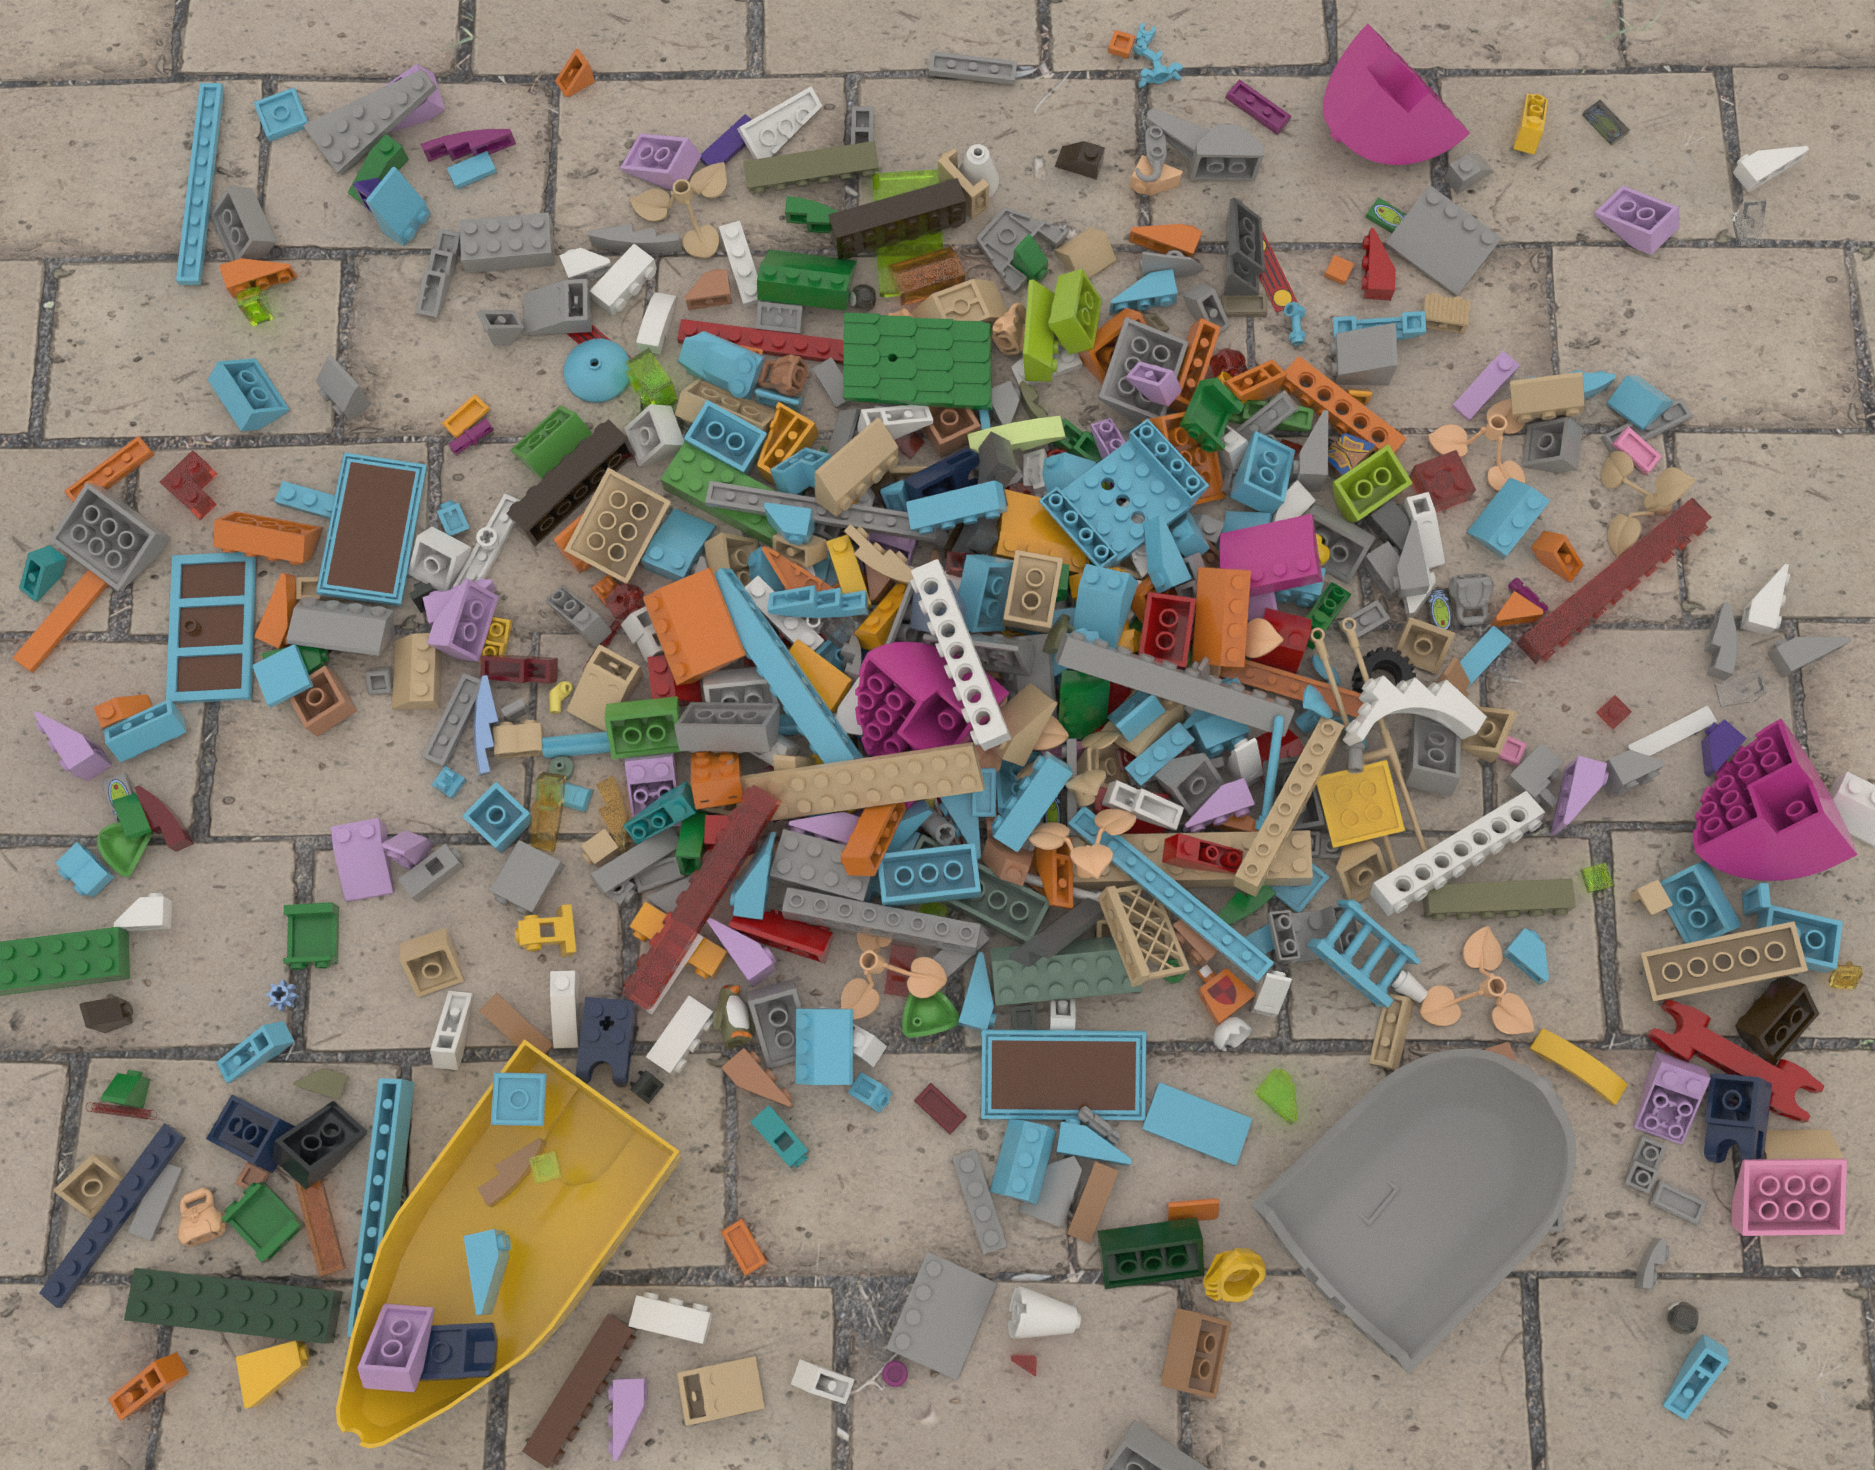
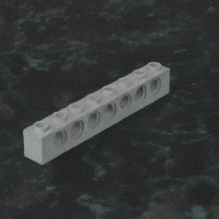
M787 887L782 908L784 919L976 955L981 924L789 887Z

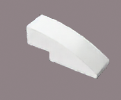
M654 292L637 337L636 344L638 350L661 354L664 339L668 335L677 296Z
M1118 780L1109 783L1102 805L1131 812L1136 815L1137 819L1171 830H1177L1184 807L1149 791L1133 788Z

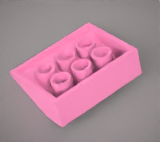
M1845 1158L1743 1160L1732 1199L1731 1226L1743 1236L1845 1235L1847 1160Z

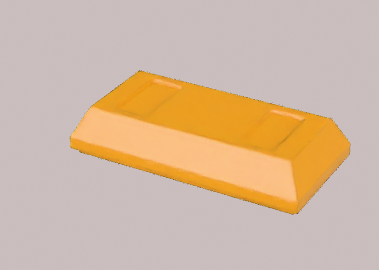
M474 394L441 424L457 439L464 433V430L469 429L490 408Z

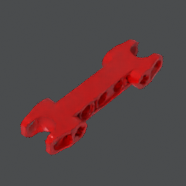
M1667 999L1663 1002L1661 1008L1670 1014L1676 1022L1675 1032L1669 1034L1660 1029L1653 1028L1648 1031L1646 1036L1665 1053L1689 1063L1693 1055L1729 1075L1760 1077L1772 1083L1770 1112L1800 1123L1808 1122L1810 1115L1798 1106L1795 1101V1093L1798 1088H1802L1810 1093H1822L1825 1086L1806 1069L1785 1059H1780L1777 1066H1774L1709 1030L1707 1027L1711 1018L1707 1014L1692 1006L1680 1004L1673 1000Z

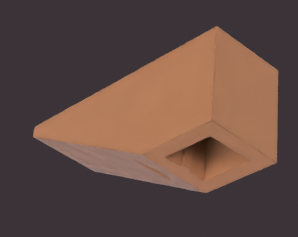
M743 1048L721 1067L739 1089L790 1109L794 1107L790 1102L793 1099L791 1094L785 1087L780 1090L774 1082L777 1078L768 1068L764 1071L758 1065L762 1060L753 1050L748 1053Z

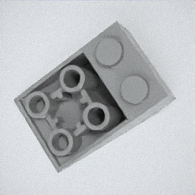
M563 280L524 293V335L592 332V297L588 280Z

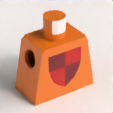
M1206 964L1197 971V974L1205 983L1199 988L1197 993L1216 1026L1256 995L1227 968L1216 974L1210 965Z

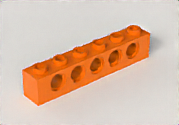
M1300 356L1285 370L1287 376L1281 386L1282 390L1296 397L1302 406L1314 409L1319 418L1324 410H1328V423L1334 426L1340 435L1347 433L1373 443L1377 450L1389 444L1395 455L1403 447L1407 439L1404 435ZM1300 383H1307L1310 387H1303ZM1323 396L1328 401H1321L1318 397ZM1336 410H1342L1345 415L1338 414ZM1354 424L1362 425L1363 429L1356 428ZM1372 438H1379L1381 440V443L1373 441Z

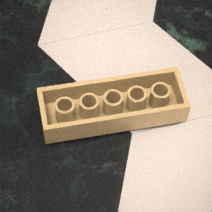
M1795 921L1641 953L1653 1002L1808 971Z

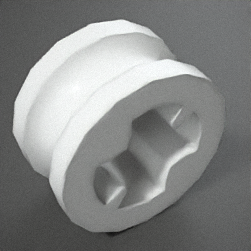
M484 527L478 531L476 539L481 548L493 550L498 546L499 537L493 528ZM487 534H490L492 537L489 543H486L484 540Z

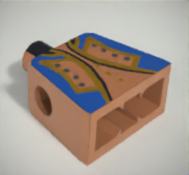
M1347 433L1343 434L1337 441L1328 438V468L1339 478L1378 450L1375 444Z

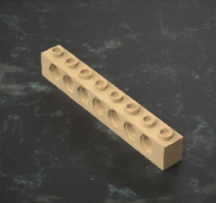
M1321 717L1235 875L1234 887L1254 897L1257 896L1338 746L1345 725L1332 719Z

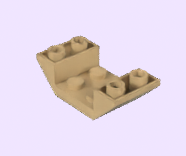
M971 279L931 294L911 314L914 318L983 321L990 323L992 328L996 320L1008 311L994 281Z

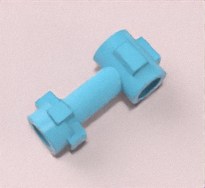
M1293 301L1286 304L1284 313L1286 316L1291 317L1292 332L1289 335V341H1291V345L1298 346L1305 343L1306 332L1301 331L1300 319L1305 316L1306 310L1299 303Z

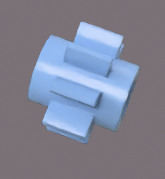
M281 980L280 985L271 983L272 989L270 993L265 994L272 1000L268 1005L271 1007L278 1005V1010L284 1012L285 1006L294 1008L293 1002L295 998H299V995L293 991L296 985L290 984L287 986V981ZM286 992V996L279 999V995H283Z

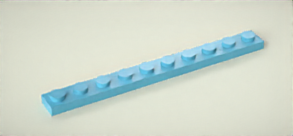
M200 83L176 276V281L179 285H201L224 95L222 83Z
M1083 806L1068 822V826L1090 845H1095L1100 827L1095 825L1094 819L1096 815ZM1106 831L1103 832L1100 845H1104L1112 850L1113 859L1111 862L1255 982L1258 983L1274 965L1271 959L1120 835H1110Z

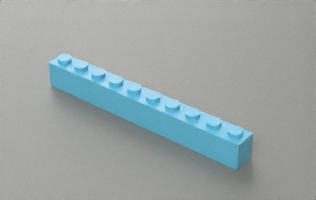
M720 568L714 575L746 656L753 660L757 666L758 674L767 680L771 693L783 703V710L794 719L799 733L810 742L809 747L813 753L819 755L824 762L823 764L863 758L733 570Z
M379 1078L347 1337H351L378 1246L400 1209L415 1082L404 1079Z

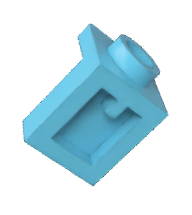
M453 500L440 504L441 509L437 510V513L447 535L452 536L470 528L459 502L454 503Z
M860 1072L848 1091L851 1096L878 1113L888 1105L892 1095V1091L883 1084Z

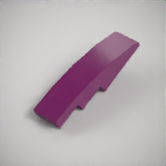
M482 129L442 136L421 143L428 162H431L448 154L452 161L472 153L476 156L487 151L490 155L513 146L516 142L511 129Z

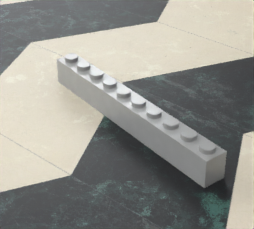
M1072 631L1071 634L1064 632L1055 656V661L1058 665L1273 733L1275 717L1281 715L1284 718L1282 736L1285 737L1295 711L1289 705L1290 701L1278 696L1272 699L1266 697L1267 693L1257 689H1253V692L1244 690L1245 687L1235 682H1231L1228 685L1222 683V679L1214 675H1208V678L1200 676V672L1195 669L1186 667L1185 670L1177 668V664L1167 660L1160 663L1154 661L1155 658L1145 653H1141L1138 656L1132 654V650L1124 646L1118 645L1117 648L1108 646L1109 642L1099 638H1095L1094 641L1085 639L1086 635L1077 631Z

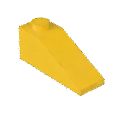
M849 535L826 541L829 556L842 593L866 590ZM868 596V607H871V602Z

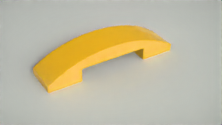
M1544 1028L1540 1030L1529 1048L1549 1063L1554 1062L1593 1088L1594 1093L1614 1106L1628 1086L1616 1073L1590 1054Z

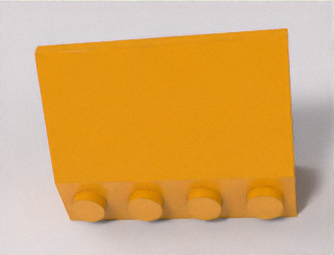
M1005 489L1008 502L1007 512L1002 513L998 517L996 529L999 539L992 546L991 556L1014 560L1015 550L1063 558L1062 564L1069 565V576L1084 572L1085 566L1089 564L1090 559L1039 503L1041 498Z

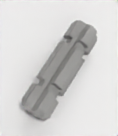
M1083 1106L1079 1110L1077 1117L1083 1123L1087 1122V1126L1100 1136L1105 1137L1112 1145L1119 1141L1121 1138L1120 1132L1115 1128H1111V1125L1096 1113L1093 1114L1092 1110L1087 1106Z

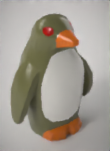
M729 984L721 988L717 1006L712 1017L714 1029L720 1031L726 1050L745 1045L755 1034L752 1014L739 995L740 985Z

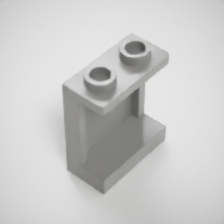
M518 840L490 891L495 895L494 900L505 906L511 903L517 906L515 909L517 912L525 916L529 914L537 915V907L557 873L561 874L565 865L558 859Z

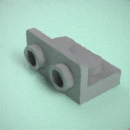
M758 301L756 329L801 333L805 306Z

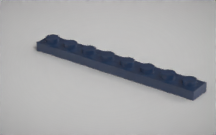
M164 1123L39 1292L56 1308L64 1306L186 1140L184 1135L170 1124Z

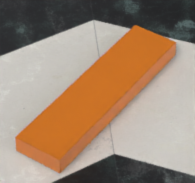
M138 436L64 490V492L74 503L87 482L102 486L108 490L155 454Z

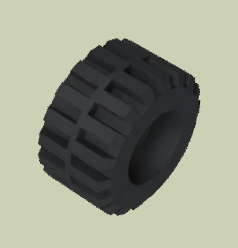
M1379 647L1375 652L1371 650L1366 656L1362 657L1369 679L1372 678V671L1381 669L1388 671L1394 677L1396 685L1403 680L1408 681L1414 677L1416 678V673H1412L1415 667L1413 663L1408 664L1410 659L1407 655L1403 658L1401 651L1392 652L1393 648L1387 647L1385 651L1383 647ZM1357 665L1352 675V681H1354L1352 689L1362 694L1364 691L1362 687L1365 683L1359 665Z

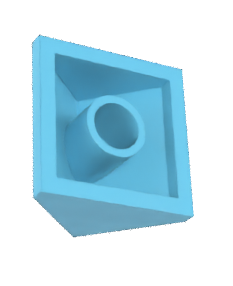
M1627 375L1611 396L1607 405L1643 431L1667 410L1674 401L1640 376Z
M1138 690L1108 715L1107 718L1126 740L1130 742L1166 711L1155 695Z

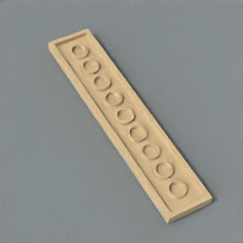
M974 742L744 775L740 778L748 815L754 816L756 823L984 791L985 788Z

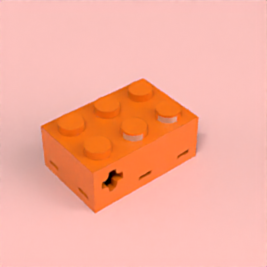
M711 751L691 752V788L696 809L744 802L740 779L743 776L740 753L727 751L713 753Z

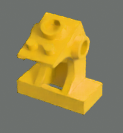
M571 904L561 905L557 909V917L539 918L538 915L524 916V920L518 921L519 928L515 929L516 942L526 951H539L542 949L541 945L554 944L560 945L561 958L571 957L576 953ZM553 925L554 937H541L540 926Z

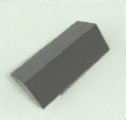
M1233 197L1230 199L1226 221L1224 296H1256L1259 294L1258 275L1265 272L1262 220L1260 216Z

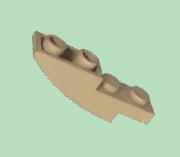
M850 524L844 530L860 546L854 554L869 567L901 584L908 585L909 581L914 579L911 572L913 569L906 564L909 560L900 551L895 554L889 549L886 552L877 542L872 544L867 540L870 535L860 526L856 529Z

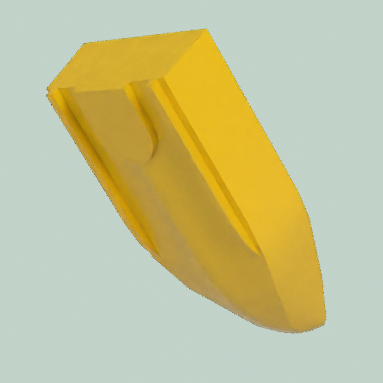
M525 1039L500 1073L547 1074L544 1126L491 1125L492 1083L398 1210L378 1246L351 1334L336 1406L337 1425L342 1433L353 1432L357 1434L361 1441L359 1446L370 1449L393 1441L452 1408L493 1379L541 1349L577 1307L682 1160L679 1150ZM536 1139H544L546 1146L529 1175L494 1207L487 1206L478 1187L499 1175L495 1165ZM492 1229L503 1230L506 1235L510 1236L512 1248L508 1250L509 1259L493 1314L476 1315L463 1236ZM383 1304L434 1307L432 1325L493 1322L498 1338L496 1368L490 1377L419 1381L415 1392L364 1388L358 1372V1366Z

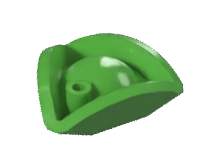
M120 822L113 823L99 832L97 846L102 857L112 869L124 877H129L137 866L154 831L151 830L150 833L144 834L142 837L127 840Z
M940 990L928 998H918L910 992L904 1008L902 1031L909 1038L932 1035L957 1026L960 1017L951 1001Z

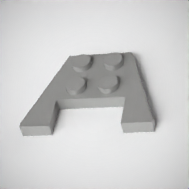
M1003 207L976 237V243L1009 290L1015 295L1027 282V276L1012 266L1014 249L1030 234L1033 239L1039 235L1057 248L1069 234V229L1063 226L1059 228L1051 225V222L1045 220L1041 222L1030 218V215Z

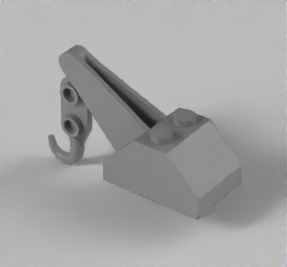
M1158 109L1148 111L1146 124L1149 128L1145 133L1146 157L1153 168V173L1146 176L1140 172L1139 168H1136V175L1140 180L1154 182L1161 176L1162 166L1167 155V141L1191 161L1189 167L1190 180L1255 181L1264 157L1263 144L1242 126L1225 123L1217 124L1210 130Z

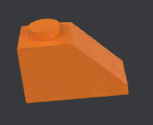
M1543 531L1531 546L1538 561L1567 582H1572L1583 567L1582 561L1564 534Z
M144 694L115 697L93 708L101 728L105 729L153 706L149 696Z

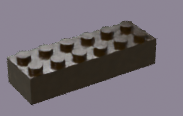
M958 178L829 214L830 234L838 260L842 258L849 259L863 252L870 253L884 246H894L905 240H915L926 234H936L950 227H960L966 223V199Z
M609 419L605 423H600L590 437L580 441L577 449L571 454L565 455L560 464L554 470H549L539 484L529 488L526 496L510 506L506 514L515 527L536 547L596 491L608 468L617 472L635 455L628 437Z

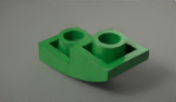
M136 793L112 800L127 840L139 838L151 832Z

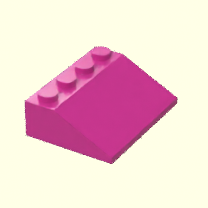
M1307 514L1221 533L1220 568L1251 570L1249 597L1323 582L1313 515Z

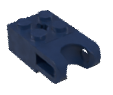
M971 448L963 449L905 478L903 481L909 501L978 485V478L969 480L970 472L980 464L978 451Z
M585 997L575 1075L587 1084L591 1081L593 1071L599 1064L607 1063L612 1067L613 1083L621 1088L627 1086L638 1013V1004L635 1001ZM610 1020L614 1023V1026H610L608 1031H606L604 1025Z
M1711 1073L1705 1117L1707 1130L1704 1155L1706 1159L1711 1163L1725 1161L1729 1148L1734 1144L1740 1145L1742 1161L1764 1159L1772 1083L1760 1077Z

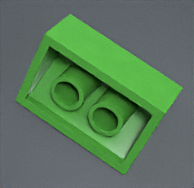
M560 405L511 448L510 451L534 475L543 479L549 470L555 469L565 455L571 454L577 448L580 441L588 438L593 433L577 413Z
M678 696L606 704L604 718L612 759L683 752L679 751L674 727L681 717Z

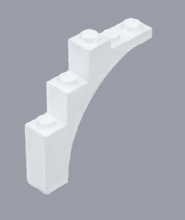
M1383 675L1376 679L1371 678L1363 685L1362 689L1364 691L1358 699L1364 704L1358 710V717L1347 726L1346 730L1348 732L1343 741L1349 746L1363 741L1376 721L1386 715L1397 713H1410L1428 717L1446 726L1461 739H1465L1477 734L1487 716L1447 679L1439 683L1434 682L1426 688L1414 677L1408 681L1403 680L1399 682L1395 687Z

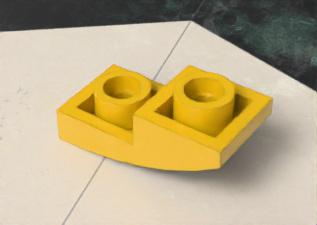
M492 617L481 655H505L513 620Z

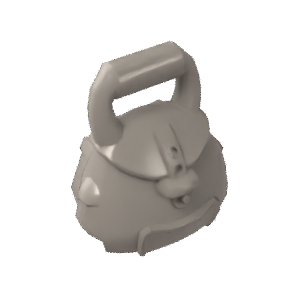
M1463 574L1453 576L1450 579L1448 586L1449 594L1456 602V616L1463 626L1482 625L1488 618L1487 602L1493 592L1494 583L1487 574ZM1481 609L1482 611L1480 616L1463 617L1464 610Z

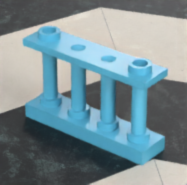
M1353 899L1339 900L1337 904L1345 911L1326 938H1311L1306 946L1376 1006L1389 1008L1393 999L1387 995L1388 987L1405 963L1419 965L1421 960L1414 955L1416 952L1411 947L1405 944L1402 945L1362 911L1363 907ZM1354 918L1362 925V928L1345 952L1339 954L1334 950V943L1350 920ZM1371 932L1380 942L1363 967L1357 969L1352 965L1353 961L1351 959ZM1387 948H1389L1398 957L1380 983L1374 984L1369 979L1371 977L1369 974Z

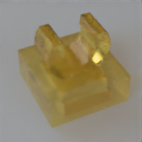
M1847 961L1846 965H1839L1838 962L1837 969L1832 971L1828 980L1830 987L1856 989L1863 971L1861 966H1854L1851 961Z

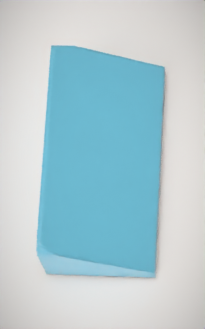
M761 387L755 390L758 403L776 407L777 403L780 402L797 413L801 411L804 398L797 396L787 397L781 395L778 391Z
M903 480L880 490L887 509L908 512L906 502L909 501Z

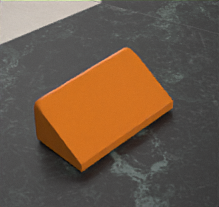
M1219 1199L1169 1202L1166 1204L1168 1221L1196 1217L1198 1221L1217 1219Z

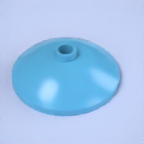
M591 339L579 344L570 352L564 365V378L570 391L579 399L590 403H603L619 396L628 386L632 374L631 362L625 350L617 343L607 339ZM594 362H598V363H599V364H598L597 366H595V367L591 366L592 363H594Z

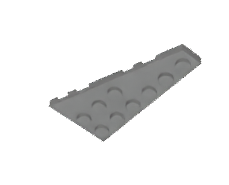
M421 69L303 126L335 171L342 176L374 147L385 134H388L438 88L427 73Z

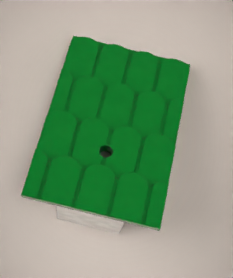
M844 313L843 398L845 401L992 410L990 323L939 318H913L911 316H891L875 313Z

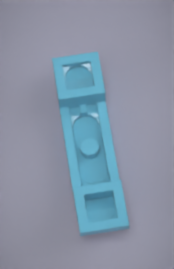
M1425 311L1402 312V317L1356 320V316L1333 317L1334 339L1337 333L1396 323L1397 341L1426 334Z

